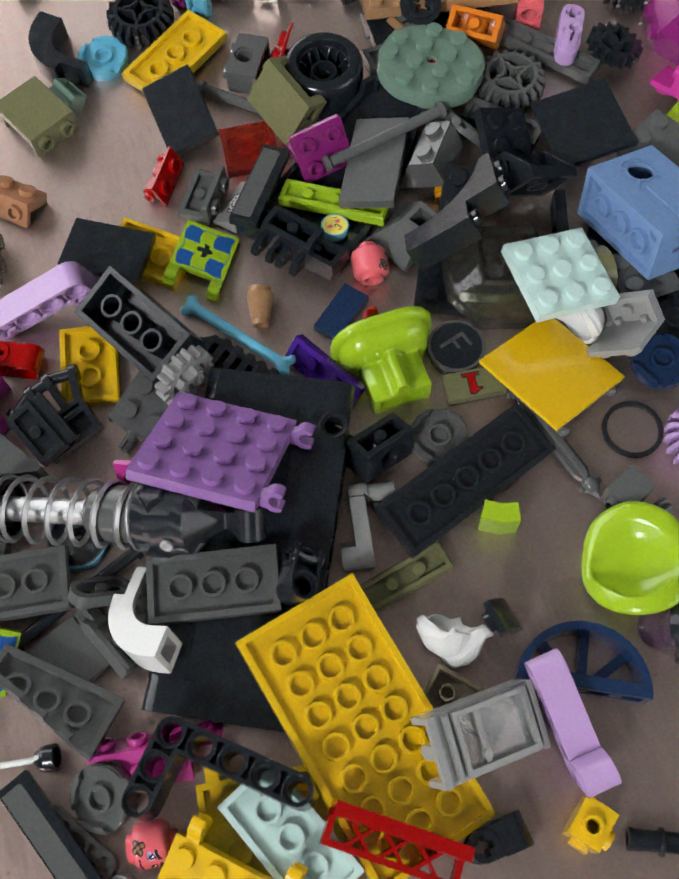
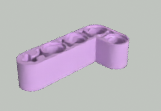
M68 261L59 264L1 298L0 341L15 337L70 304L78 307L97 283L96 277L79 263Z
M555 648L526 661V670L571 776L588 798H591L620 785L622 781L617 768L610 756L600 746L571 673L560 651Z

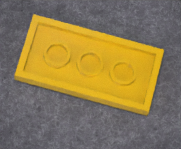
M187 10L122 72L123 79L143 92L142 88L186 64L189 65L194 73L228 40L227 33L192 11Z

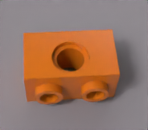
M453 4L446 29L464 32L477 46L498 50L506 24L503 15Z

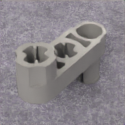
M393 480L366 484L364 481L347 484L355 541L340 543L343 571L375 567L366 506H368V502L382 501L395 492Z

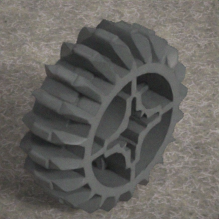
M504 49L502 54L495 51L492 57L486 56L482 82L476 91L479 99L502 108H523L524 113H526L527 109L531 108V101L536 102L542 98L546 85L545 70L542 69L541 62H535V56L527 57L526 51L520 54L517 53L516 49L513 52H508Z

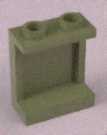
M286 55L271 57L266 60L262 67L263 70L259 78L253 83L252 91L247 98L249 103L285 146L290 142V135L314 124L327 103L320 94L309 97L285 69L286 64L289 62Z
M33 76L0 99L1 122L7 128L12 126L31 145L38 157L50 151L54 146L79 129L73 111L36 76Z

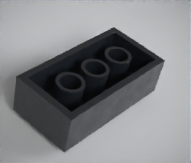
M112 266L107 268L74 311L153 383L160 381L157 376L161 374L164 364H169L173 355L176 356L182 348L188 350L190 345L195 347L200 345L203 347L205 344L201 338L139 285Z

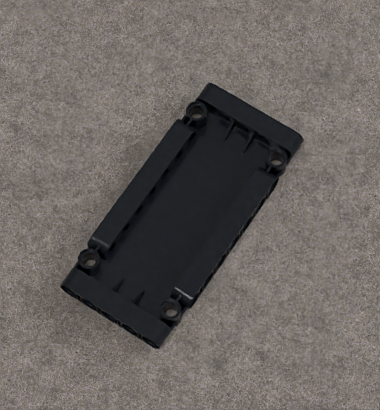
M213 368L209 371L204 398L297 420L296 426L308 422L316 427L313 435L307 436L314 438L311 449H302L297 445L289 443L269 485L280 484L285 486L286 492L282 498L285 500V505L280 513L272 512L265 508L267 537L259 542L243 543L238 541L237 536L230 530L225 529L213 535L199 552L276 544L278 546L279 569L281 570L284 548L291 537H297L303 544L314 548L321 546L325 549V560L321 568L316 594L328 588L347 465L346 444L350 436L349 424L355 392L353 385L341 381ZM333 425L342 427V430L337 434H329L327 432ZM294 582L295 590L300 594V588L298 584ZM282 603L283 612L158 625L167 626L183 644L171 674L149 671L141 710L286 733L235 642L299 604L288 606Z

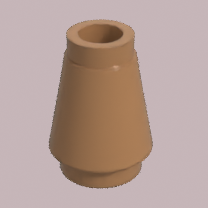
M251 285L246 297L252 326L258 329L268 328L270 326L269 321L274 293L269 285Z

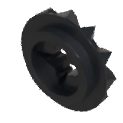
M400 0L399 6L402 16L408 20L409 24L426 25L432 23L441 11V0H425L424 6L427 9L422 8L417 13H415L416 4L414 1L419 3L421 0Z

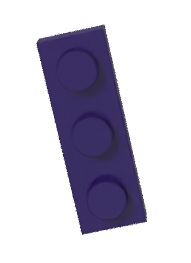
M303 334L296 335L285 355H295L296 363L292 366L306 378L341 381L355 387L353 410L367 387Z

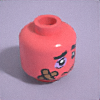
M366 241L361 243L359 248L352 252L351 263L355 279L366 286L382 283L389 273L388 257L385 248L376 245L373 241Z
M164 818L135 824L131 834L127 835L125 840L129 864H135L140 871L162 868L178 832L177 828L171 829L168 821Z

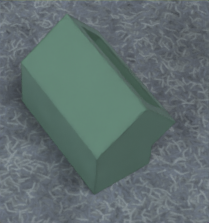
M54 78L53 86L49 89L73 111L74 116L80 113L84 108L87 95L68 78Z

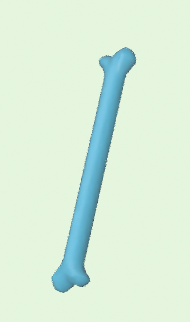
M190 295L186 298L187 303L180 308L181 315L194 314L275 365L279 375H289L290 366L296 363L295 355L281 356L201 306L196 295Z

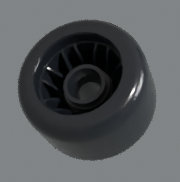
M320 32L299 39L289 49L286 55L289 62L286 64L285 69L309 97L320 94L327 102L316 121L320 122L332 115H339L359 93L360 81L363 80V60L355 44L339 34Z

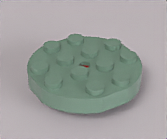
M438 23L397 29L388 36L378 53L377 75L382 86L398 100L424 109L435 107V103L442 101L446 109L466 103L476 93L482 82L485 70L484 57L477 45L464 32L443 28Z

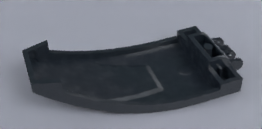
M377 73L360 81L359 93L339 116L341 117L349 146H351L356 119L409 117L410 119L423 113L424 108L398 100L382 86ZM419 127L409 131L401 176L408 162ZM295 162L280 178L257 230L238 226V231L255 241L250 251L254 256L257 257L267 248L269 249L265 256L267 263L275 262L274 266L282 269L289 260L292 261L288 274L293 277L305 268L326 279L332 280L351 258L352 252L359 248V245L366 240L376 225L347 219L349 223L347 237L342 241L332 242L324 238V229L321 228V221L327 215L279 205L278 197L286 178L305 182L299 165ZM346 166L311 183L341 189Z

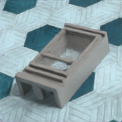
M512 679L410 718L412 725L426 727L430 744L422 746L421 751L426 760L436 762L440 776L428 781L430 788L449 791L459 784L542 749L551 748L548 726L543 720L538 704V696L531 679Z

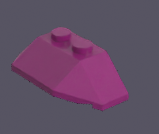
M649 0L643 9V18L648 23L647 39L651 40L654 52L678 66L679 0Z

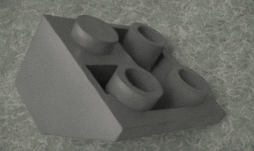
M422 201L403 203L386 219L384 227L379 226L366 241H373L376 245L384 247L388 259L407 272L415 263L406 252L404 235L430 220L437 212Z

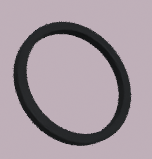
M624 401L614 405L607 411L602 422V434L607 445L616 453L628 458H642L650 455L659 447L664 435L663 423L659 415L651 407L636 401ZM623 407H637L646 411L653 417L658 427L656 443L650 449L643 452H628L619 448L613 443L607 431V422L610 415Z

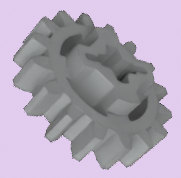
M190 345L188 350L182 348L176 356L173 355L169 364H164L161 374L157 376L160 381L154 386L157 389L155 393L168 405L177 392L196 395L197 390L207 382L208 370L214 366L211 362L213 357L200 345L197 347Z

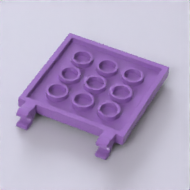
M177 392L126 468V479L254 513L258 506L280 513L285 505V500L282 498L286 492V487L280 484L269 485L289 443L297 445L302 449H311L314 438L307 436L313 435L316 426L308 422L296 426L297 420L280 415L260 412L251 408L195 396L190 393Z

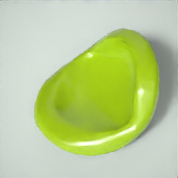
M640 501L623 502L602 512L589 526L583 544L581 574L583 584L589 595L601 606L627 615L655 614L679 603V521L665 509Z

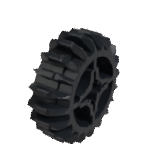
M114 0V2L109 3V9L106 10L107 24L112 36L117 38L121 44H127L130 49L134 46H138L140 50L143 46L148 45L149 47L175 21L173 6L169 0Z

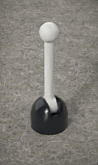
M57 743L47 744L39 747L34 753V757L0 762V769L34 764L40 772L59 771L62 764L61 749Z

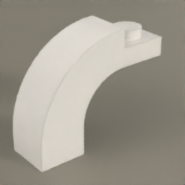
M136 567L125 594H114L108 613L109 630L119 647L140 667L152 672L171 674L183 643L167 626L148 625L146 567Z

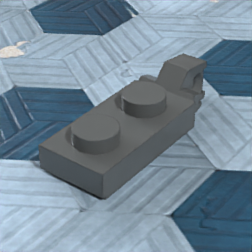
M91 608L89 610L76 609L73 615L78 621L81 630L122 680L144 669L135 663L114 641L109 630L108 614L101 612L98 608Z

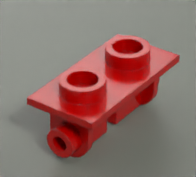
M168 146L166 153L164 152L158 156L157 163L152 172L155 178H150L143 190L145 200L154 202L155 199H158L165 207L169 203L185 165L171 146Z

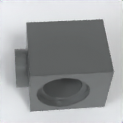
M632 464L605 489L600 498L603 500L606 509L627 501L643 502L656 486Z

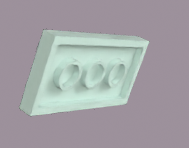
M268 769L263 772L260 779L262 787L273 784L276 778V771L274 769ZM242 785L217 807L274 879H285L289 867L293 866L295 861L309 867L304 879H357L365 872L353 855L319 843L325 821L314 808L304 812L296 811ZM295 786L292 792V799L295 802H301L306 798ZM332 831L330 839L341 842Z

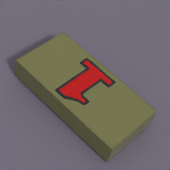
M484 367L442 375L441 379L448 406L505 395L507 392V388Z

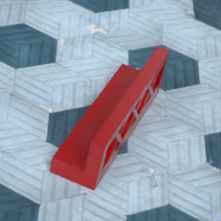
M332 799L319 841L322 845L420 879H443L437 876L431 861L443 854L455 858L450 879H460L464 862L472 863L476 849L337 799ZM336 817L349 821L356 836L344 843L330 839ZM357 824L369 829L360 833ZM374 831L383 833L389 846L388 849L377 855L369 852L363 839ZM390 836L401 839L402 841L394 845ZM358 841L362 850L350 845ZM408 843L415 844L423 860L411 867L403 864L397 851ZM424 848L435 851V853L428 856ZM392 853L396 862L384 857ZM426 865L429 873L418 869Z

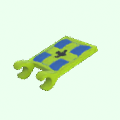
M187 219L172 258L164 272L163 283L174 286L179 270L186 271L211 281L206 299L216 302L240 238Z

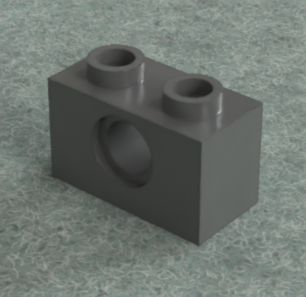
M245 33L238 34L236 42L232 43L230 48L229 63L226 62L223 69V77L227 79L230 91L250 94L253 83L259 78L263 70V64L270 57L268 37Z

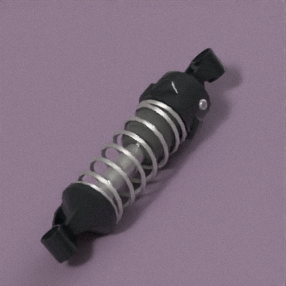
M0 473V543L10 542L14 544L24 535L30 544L36 545L46 535L52 545L58 546L68 536L72 544L80 548L91 536L95 546L103 549L109 543H115L119 549L124 551L132 546L134 550L146 552L149 557L170 559L175 554L195 555L213 535L225 529L230 530L237 536L238 541L243 543H255L267 537L265 508L260 506L257 507L254 513L134 481L127 485L125 481L118 478L109 480L105 484L102 480L95 477L82 482L73 476L60 481L51 475L38 479L29 474L18 477L13 474ZM24 481L35 483L30 488L28 494L25 485L22 483ZM52 482L57 484L50 496H48L42 483ZM74 483L79 485L72 498H70L64 486L65 484ZM96 484L101 487L95 488L91 493H89V490L86 486ZM39 487L43 497H32L35 490ZM60 488L65 498H55ZM82 490L86 499H78ZM29 522L44 523L39 537L32 538L29 535ZM50 523L66 524L60 539H53ZM72 525H84L86 533L81 541L75 539ZM98 539H103L105 541L101 543L98 541Z

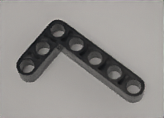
M168 716L157 725L123 793L121 807L125 814L134 819L144 822L155 819L160 814L186 759L296 811L304 812L312 809L318 801L319 793L315 783L305 774L184 719ZM181 727L182 734L179 740L175 743H170L169 735L172 730ZM206 741H212L213 747L210 754L200 758V746ZM236 755H243L244 763L241 769L231 772L229 768L231 759ZM164 760V772L160 776L154 777L153 768L155 764ZM268 769H274L276 771L275 781L270 786L262 787L260 782L261 775ZM298 784H307L309 788L308 796L301 802H295L292 799L293 789ZM143 794H147L148 805L143 811L138 812L136 809L137 800Z

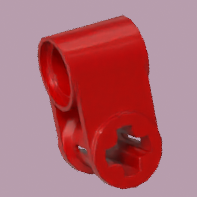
M0 341V375L26 380L38 379L45 353L44 349L33 343Z

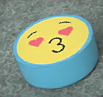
M339 214L325 216L321 221V228L324 229V238L332 242L345 239L349 229L348 220Z

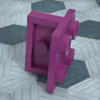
M338 114L332 115L289 136L290 142L286 145L288 150H290L291 156L299 165L305 182H314L347 165V161L333 167V171L327 172L321 159L322 156L327 155L329 157L350 147L341 117Z

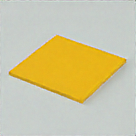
M555 318L538 323L535 321L479 360V364L555 431L561 429L625 378L623 374L605 359L589 357L587 353L589 346Z

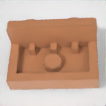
M1 175L0 218L24 228L31 225V212L47 203V193L36 189L32 185L15 181L10 176Z

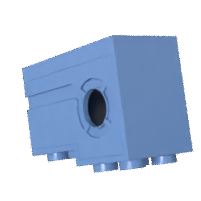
M653 145L589 167L577 214L647 280L678 269L679 167Z

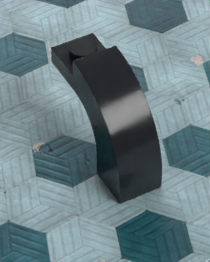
M40 11L31 24L28 36L29 46L40 72L51 83L54 82V78H68L74 84L89 88L93 78L87 62L60 53V49L69 37L62 18Z

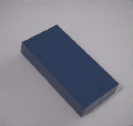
M344 283L314 324V330L333 340L341 330L355 321L368 303L369 296Z

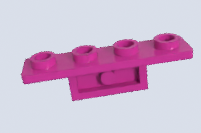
M203 721L196 724L223 737L224 725L222 722ZM181 727L172 730L169 735L170 743H175L179 740L182 734ZM135 732L126 738L120 739L105 737L91 763L86 760V764L120 759L121 767L131 779L153 733ZM206 741L201 746L212 745V741ZM164 760L155 764L153 768L154 777H158L164 772ZM185 760L175 783L194 780L195 769L193 762Z

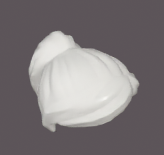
M601 307L555 318L556 320L563 321L567 328L585 344H591L596 341L605 323L604 311Z
M434 613L429 617L423 614L417 617L416 628L423 644L431 652L440 656L444 665L451 669H459L470 665L479 656L485 640L494 635V632L491 633L487 626L483 624L475 628L462 624L461 616L451 619Z

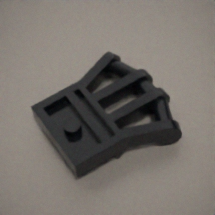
M75 363L68 365L67 369L51 374L45 373L40 376L41 380L33 386L28 385L23 389L24 393L13 410L9 409L6 413L10 417L27 401L34 399L37 392L43 394L47 390L61 408L58 411L80 437L78 440L70 443V447L53 461L56 464L105 428L91 409L89 403L84 399L80 382L81 374ZM66 381L70 382L73 396L72 402H67L58 389L57 384Z

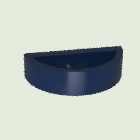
M590 621L563 622L541 632L520 656L512 678L530 679L525 662L531 659L537 649L542 654L553 650L547 643L548 641L563 636H578L575 673H570L579 694L646 704L654 699L650 672L638 650L630 641L615 630ZM589 638L605 644L618 655L592 676L586 675ZM623 664H626L634 682L607 677Z

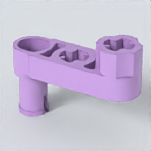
M568 4L563 7L556 28L553 51L554 60L562 66H568L574 62L580 47L585 12L583 8L575 4Z

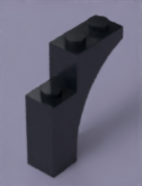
M489 152L478 158L477 165L470 179L445 208L421 226L404 235L406 252L421 272L482 239L480 228L483 225L482 219L510 204L507 192L511 188L504 177L507 175L501 161L499 159L494 161Z

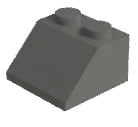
M451 120L430 122L425 125L400 178V189L442 186L445 164H455L463 146V142Z

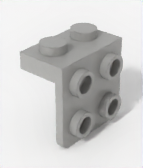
M653 289L618 293L620 298L616 304L601 307L604 311L606 327L596 341L587 349L589 357L608 358L619 355L630 357L643 351V348L665 320Z

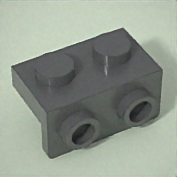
M218 165L216 173L195 169L178 210L179 218L211 225L214 215L217 216L219 214L221 197L229 189L230 180L226 176L225 166Z

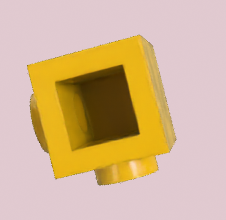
M582 795L561 833L569 837L568 845L584 855H587L588 851L591 853H600L602 849L607 851L616 836V832L612 829L620 814L594 797L588 798L586 795Z

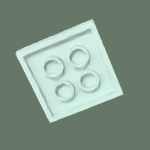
M582 228L503 245L501 253L536 323L616 304L620 298Z

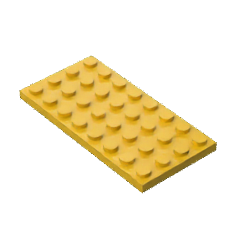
M353 573L235 642L329 809L332 799L341 800L457 842L497 815L475 778L459 784L449 791L430 788L428 781L440 775L436 762L428 761L422 755V746L430 744L426 727L412 725L410 718L434 708ZM336 817V822L346 840L356 836L349 821ZM357 824L360 833L369 829ZM374 831L363 838L369 852L377 855L389 848L381 832ZM390 836L394 845L402 841L401 839ZM358 841L350 845L362 850ZM408 843L397 850L403 864L411 867L423 860L415 844ZM424 848L428 856L435 853V851ZM392 853L384 857L396 862ZM357 857L369 879H406L411 876Z

